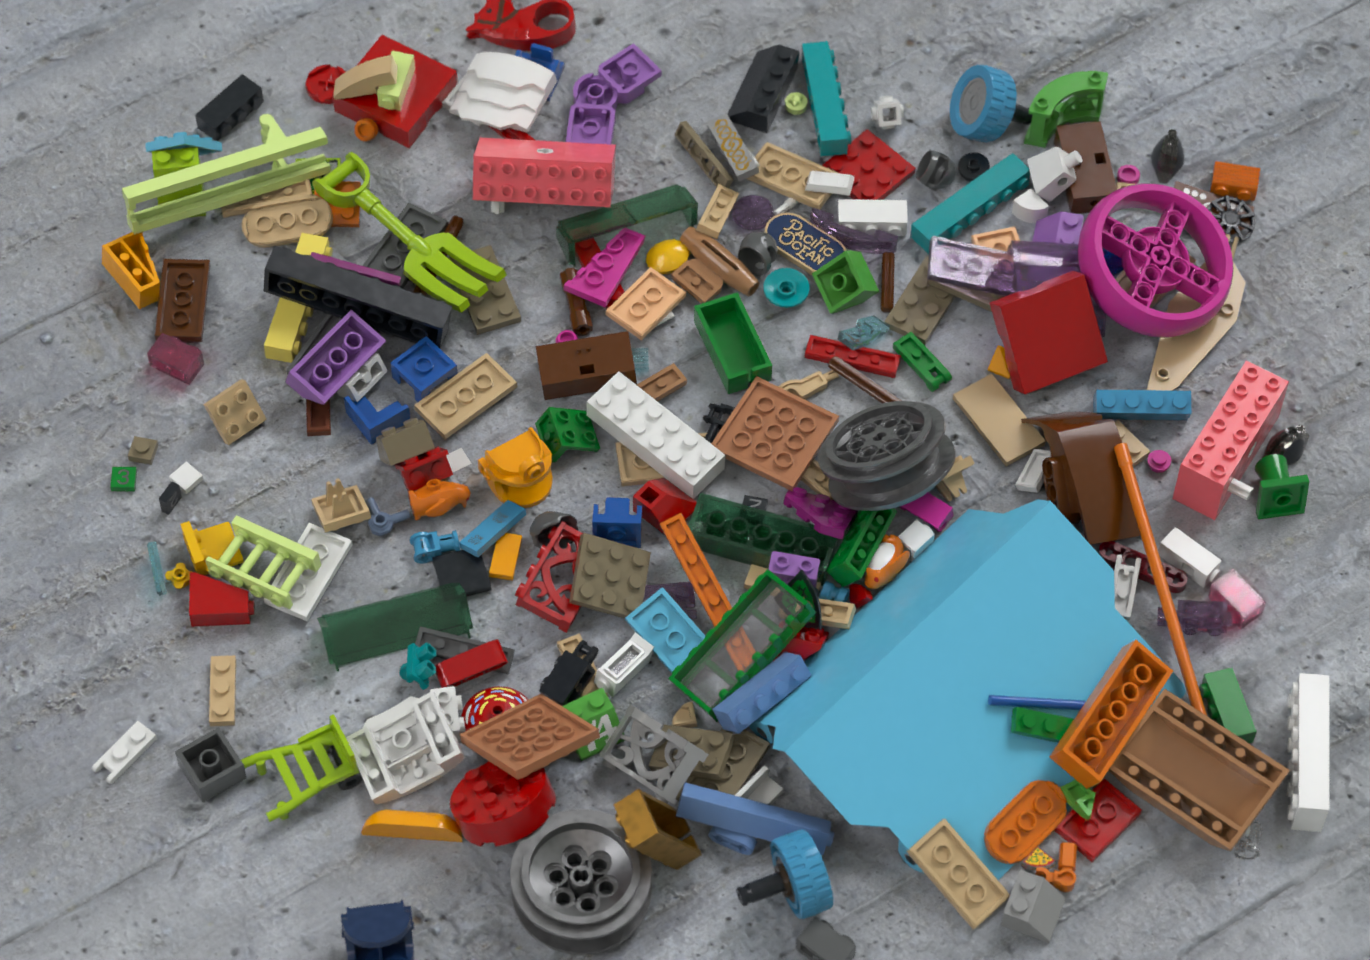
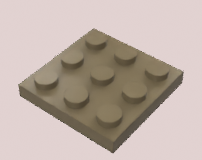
M583 533L580 535L569 603L625 619L643 603L651 552Z

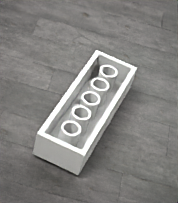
M619 371L587 401V416L692 499L725 469V454Z
M1299 673L1297 682H1292L1291 694L1288 695L1287 707L1291 709V716H1288L1287 730L1291 731V738H1288L1287 752L1291 753V760H1288L1287 769L1290 770L1288 775H1291V782H1288L1287 797H1291V805L1287 807V820H1291V830L1321 832L1329 812V675Z

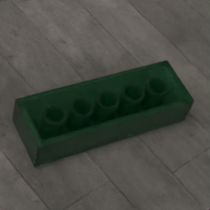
M700 493L688 525L702 552L744 564H753L769 569L773 551L817 558L820 560L817 582L821 583V586H824L829 574L826 570L836 554L839 538L817 532L813 524Z

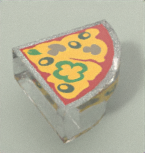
M1037 845L1021 862V867L1029 871L1036 870L1038 867H1044L1049 870L1056 865L1057 860Z

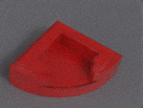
M849 585L850 603L855 604L856 609L873 600L871 592L863 585Z

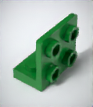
M548 407L535 423L540 439L552 453V463H556L567 449L598 452L600 449L592 421L587 416V411Z

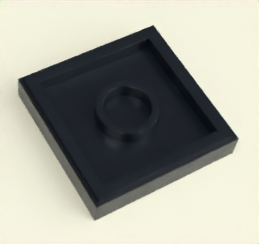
M465 550L432 557L444 602L492 590L482 554L476 557Z

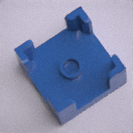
M427 336L390 362L392 378L398 384L401 383V378L414 389L417 402L429 395L431 390L446 378L449 380L458 374L457 365Z

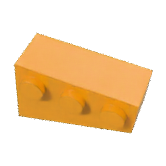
M131 232L102 245V265L139 309L159 300L160 281L153 260L151 261L143 232L137 234Z

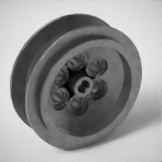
M894 401L866 408L843 421L825 439L818 453L819 466L822 472L830 478L828 486L832 498L839 505L849 509L878 511L905 505L933 489L949 473L956 457L952 441L944 434L946 425L940 411L929 404L921 402Z
M590 809L562 811L549 816L537 830L522 838L515 849L510 868L513 907L525 930L543 945L568 954H594L619 945L629 938L643 922L650 906L652 894L650 857L628 846L625 840L627 834L624 828L619 825L615 816ZM571 862L580 863V865L576 867L570 866L569 864ZM598 867L605 869L603 872L594 871ZM555 878H559L562 880V882L558 884L552 883L551 881ZM602 890L612 891V893L608 895L601 894L600 892ZM560 901L569 902L566 906L558 905ZM588 906L594 908L591 912H586L582 909Z

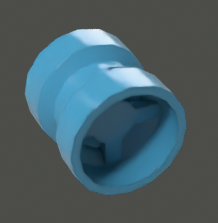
M826 581L819 599L847 602L850 589L845 587L838 588L835 587L834 583Z

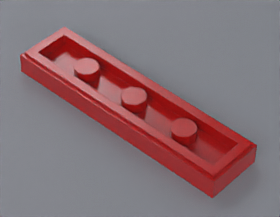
M814 335L809 337L804 357L829 363L833 356H837L856 370L890 378H896L901 360V355Z

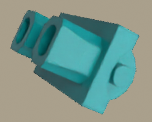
M414 643L410 644L407 652V663L403 664L399 670L400 677L408 683L418 682L422 690L428 688L429 678L436 674V667L430 661L436 657V649L429 643H425L420 647Z

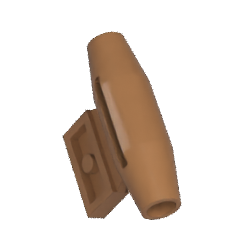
M692 226L683 232L680 241L688 248L695 259L686 260L671 274L672 280L701 304L713 300L721 292L723 283L748 297L755 293L760 282L741 260L718 241L697 231Z

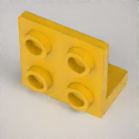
M190 521L181 523L183 539L196 573L202 575L210 574L205 562L207 557L219 560L235 538L230 523L224 522L200 531L197 528L192 529ZM240 549L237 550L227 565L232 567L244 562Z

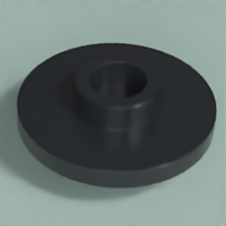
M976 152L965 154L958 163L960 175L971 181L990 169L989 160L983 154Z

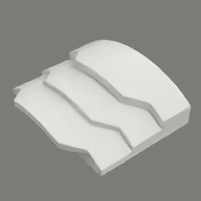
M500 52L478 53L467 69L468 75L460 87L459 94L449 112L459 115L463 121L481 123L499 130L511 128L528 133L554 88L557 79L551 70L522 57Z
M434 691L420 698L408 697L389 710L367 719L362 729L346 737L355 755L357 766L370 797L377 805L406 796L431 784L465 759L460 744Z

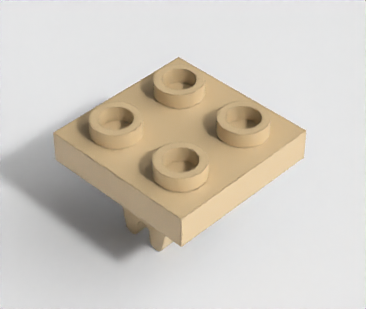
M243 379L203 404L224 443L230 445L267 420L247 382Z
M962 455L956 457L949 473L936 485V488L948 502L952 500L951 494L954 498L960 496L959 489L962 494L967 492L962 471L975 464L971 455L964 459Z
M337 478L334 486H332L330 481L326 482L325 495L311 499L313 508L325 533L371 519L370 510L357 485L344 489L340 479Z

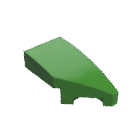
M1076 779L1060 787L1067 803L1080 816L1089 820L1096 793L1092 792L1090 788L1086 789Z

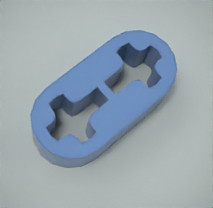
M712 826L708 834L712 841L744 855H751L757 844V840L753 836Z

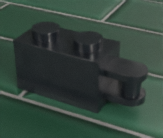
M582 640L573 653L565 650L562 656L556 659L554 668L549 676L543 679L539 692L561 706L577 700L596 672L591 664L598 655L599 649L595 646H588V643Z

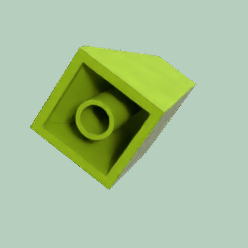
M198 147L152 151L154 178L201 164ZM204 183L157 197L158 205L204 191ZM206 212L191 217L206 216Z

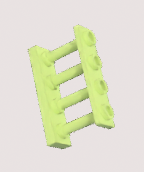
M236 515L231 522L235 538L219 560L207 557L205 562L208 572L214 578H223L235 587L249 590L258 598L264 597L270 600L277 607L283 606L291 609L293 603L289 592L303 571L310 569L317 572L322 565L318 552ZM248 541L256 545L239 570L227 565L243 542ZM268 550L276 554L260 579L248 575L264 551ZM284 560L295 562L296 566L280 589L268 584Z

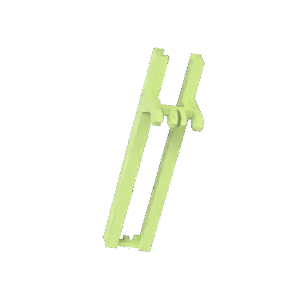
M263 114L259 116L263 145L122 188L127 211V223L133 234H137L307 179L328 174L331 172V166L326 162L324 153L288 165L283 159L284 157L328 144L326 134L321 127H317L286 137L271 114ZM273 161L272 169L138 212L133 211L136 209L137 203Z

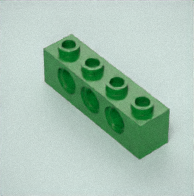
M895 508L878 511L859 510L826 570L842 587L862 578L897 513Z

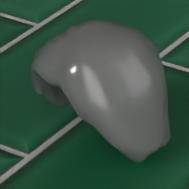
M546 511L534 519L529 530L534 546L540 549L543 545L548 546L550 542L548 536L554 526L559 527L561 521L578 530L577 519L571 514L556 511ZM564 538L559 541V547L565 549L567 548V542L571 544L573 541Z

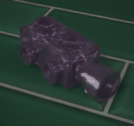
M1178 600L1176 613L1184 634L1194 635L1197 632H1208L1211 636H1219L1221 633H1227V626L1232 627V612H1228V602ZM1158 607L1157 626L1168 627L1163 609Z

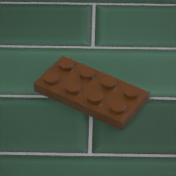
M163 259L155 329L156 341H203L211 266L210 260Z

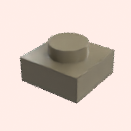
M134 436L128 453L129 461L152 465L158 448V441Z

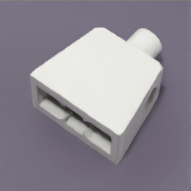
M1054 147L1027 159L1036 194L1051 202L1076 181L1074 167L1082 162L1080 154L1077 151L1068 154L1061 148Z

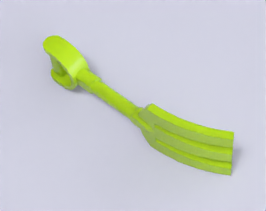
M353 152L346 154V160L322 179L316 178L312 182L315 191L333 206L348 208L359 205L366 213L373 215L407 245L409 253L405 259L403 274L430 296L446 302L452 306V309L460 313L470 306L468 299L444 285L423 268L424 266L452 285L479 298L488 291L486 283L462 270L441 253L442 251L468 269L495 282H499L507 276L504 268L479 256L450 233H438L423 239L420 235H416L381 204V200L369 191V168ZM354 171L364 181L360 188L352 192H340L333 189Z

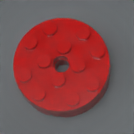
M488 761L476 769L466 772L465 777L458 783L451 795L450 809L463 837L467 841L478 846H483L484 843H494L495 846H502L518 841L537 830L548 819L547 813L551 807L555 806L556 795L544 767L530 773L527 777L517 780Z

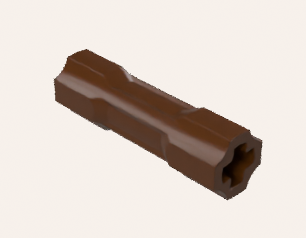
M566 268L560 273L562 290L566 294L572 331L578 336H585L593 331L590 313L586 308L585 300L564 291V284L568 280L571 281L579 270Z

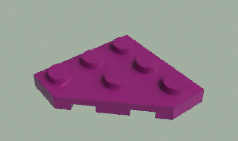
M799 487L793 488V491L788 490L783 502L788 508L793 506L797 510L796 515L802 520L813 522L815 524L814 529L817 532L839 539L844 538L858 513V510L839 505L827 495H814L807 493L805 489Z

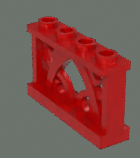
M561 521L559 527L554 526L548 536L550 540L548 546L543 545L537 555V558H539L537 565L532 563L526 574V577H528L526 584L521 583L515 593V596L518 597L515 605L521 606L559 627L558 629L567 633L582 606L569 603L570 598H566L565 594L562 598L560 597V594L565 591L571 592L572 584L563 585L556 590L551 579L550 569L561 564L572 563L574 575L580 535L583 533L567 525L566 522ZM564 538L572 540L576 545V552H571V546L568 542L567 548H560L559 541ZM554 551L556 556L549 558L551 552ZM541 571L542 581H535ZM537 588L541 593L536 597L542 598L548 595L549 598L544 602H536L531 598L530 592ZM553 603L564 616L548 608V606Z

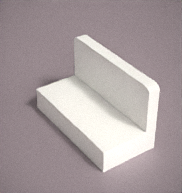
M764 765L735 796L772 805L783 794V788L768 777L769 768Z

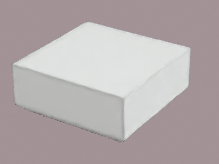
M187 461L169 476L170 481L179 484L180 490L185 494L204 480L203 475Z

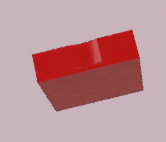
M382 34L357 65L379 57L389 56L392 51L414 55L415 71L401 110L379 107L377 93L338 100L334 99L333 94L334 111L355 122L364 118H370L377 124L379 133L410 149L425 130L432 116L443 107L442 102L458 84L457 71Z
M1070 271L1044 281L1032 289L1018 291L990 302L997 332L1004 345L1005 360L1014 390L1027 394L1108 362L1084 274Z

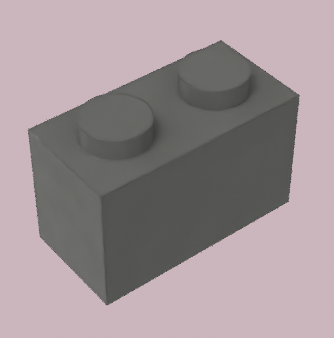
M814 917L796 938L795 949L810 960H852L855 957L856 945L854 941L847 935H841L836 932L829 922L821 921L817 917Z

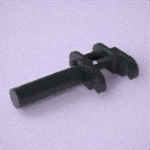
M713 403L709 404L710 411L708 415L703 416V420L711 425L704 439L709 443L713 442L718 430H721L725 424L720 421L722 415L731 414L735 407L722 403L720 406ZM715 412L719 413L717 418L713 417Z

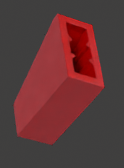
M190 572L189 617L192 627L250 624L251 615H255V602L250 600L247 590L196 572Z

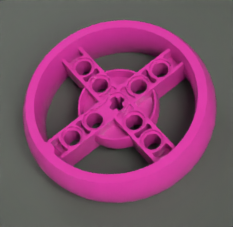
M1141 183L1113 191L1093 207L1080 232L1078 264L1080 273L1085 275L1089 294L1107 316L1133 332L1159 338L1191 333L1210 322L1220 311L1229 295L1233 279V257L1228 239L1212 213L1195 198L1178 189L1161 184ZM1129 208L1147 209L1162 214L1157 226L1146 227L1139 231H1135L1110 217L1116 211ZM1183 228L1191 235L1200 248L1208 272L1190 262L1188 251L1179 238ZM1102 247L1122 258L1123 269L1132 282L1128 293L1124 291L1111 274L1106 264ZM1173 289L1201 304L1199 308L1186 313H1166L1149 308L1155 294L1167 293Z

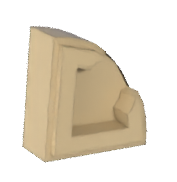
M693 701L681 706L673 717L672 726L697 727Z

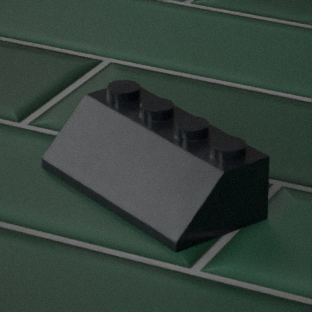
M778 44L757 51L727 113L732 123L768 133L798 69V50Z

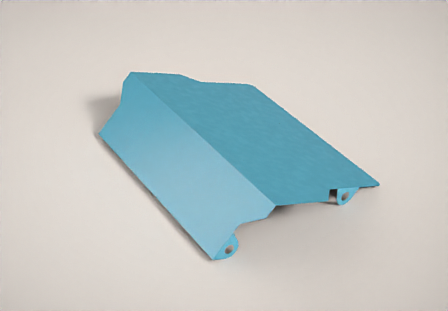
M1037 499L1006 513L968 509L873 597V600L868 602L854 615L850 629L840 628L824 643L821 650L812 654L805 661L812 676L755 720L749 727L758 737L770 744L773 743V749L784 751L850 825L889 827L900 839L898 845L900 856L912 869L924 873L917 864L913 865L906 859L905 854H908L906 851L945 818L995 878L999 880L1014 864L1001 863L988 852L984 842V833L988 823L1027 784L1036 780H1047L1062 787L1075 779L1049 758L1057 746V742L1011 733L1012 709L1016 706L989 705V695L1084 700L1086 702L1121 648L1130 642L1138 640L1161 661L1163 660L1115 609L1114 570L1051 501ZM1172 673L1153 703L1164 689L1181 699L1186 692L1185 685ZM1021 707L1075 719L1080 711ZM768 725L776 727L774 742ZM757 727L765 732L767 738H764L759 734V732L757 731ZM1066 803V809L1068 812L1072 807L1068 803Z

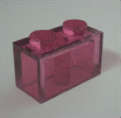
M164 333L160 335L147 353L151 367L188 385L191 384L204 366L203 354L199 348L193 345L189 346L181 342L177 337L168 336Z
M1234 569L1213 582L1208 594L1212 604L1219 607L1226 614L1227 619L1232 624H1236L1240 629L1262 615L1266 604Z

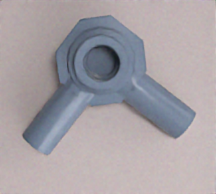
M373 497L365 501L371 513L368 526L374 535L382 536L391 532L393 524L411 518L408 509L389 515L385 512H380Z

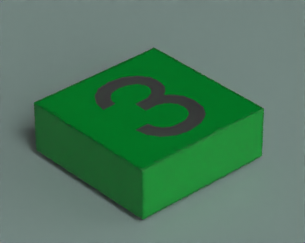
M112 467L111 491L135 492L137 468Z

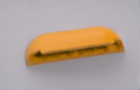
M385 809L370 815L362 828V835L463 842L462 833L457 822L450 816L442 813Z

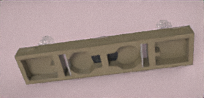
M687 121L680 122L675 133L676 138L716 187L720 184L730 188L732 182H737L738 179L734 173H728L715 157L714 152L699 137V135L705 134V127L698 126L692 128Z

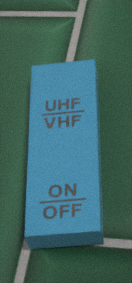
M507 500L459 542L460 548L479 557L527 515L525 508Z

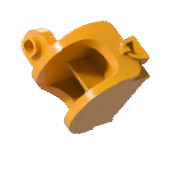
M529 427L528 431L490 451L486 450L485 458L478 459L480 473L486 478L494 495L503 503L509 500L523 508H530L544 501L552 489V453L532 427Z

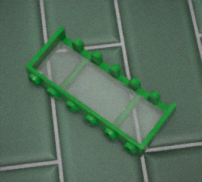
M767 569L756 578L752 587L739 597L738 602L732 609L724 613L721 621L707 632L704 640L690 651L688 657L673 670L672 675L668 679L676 688L718 722L712 709L769 665L814 616L816 611L807 600Z

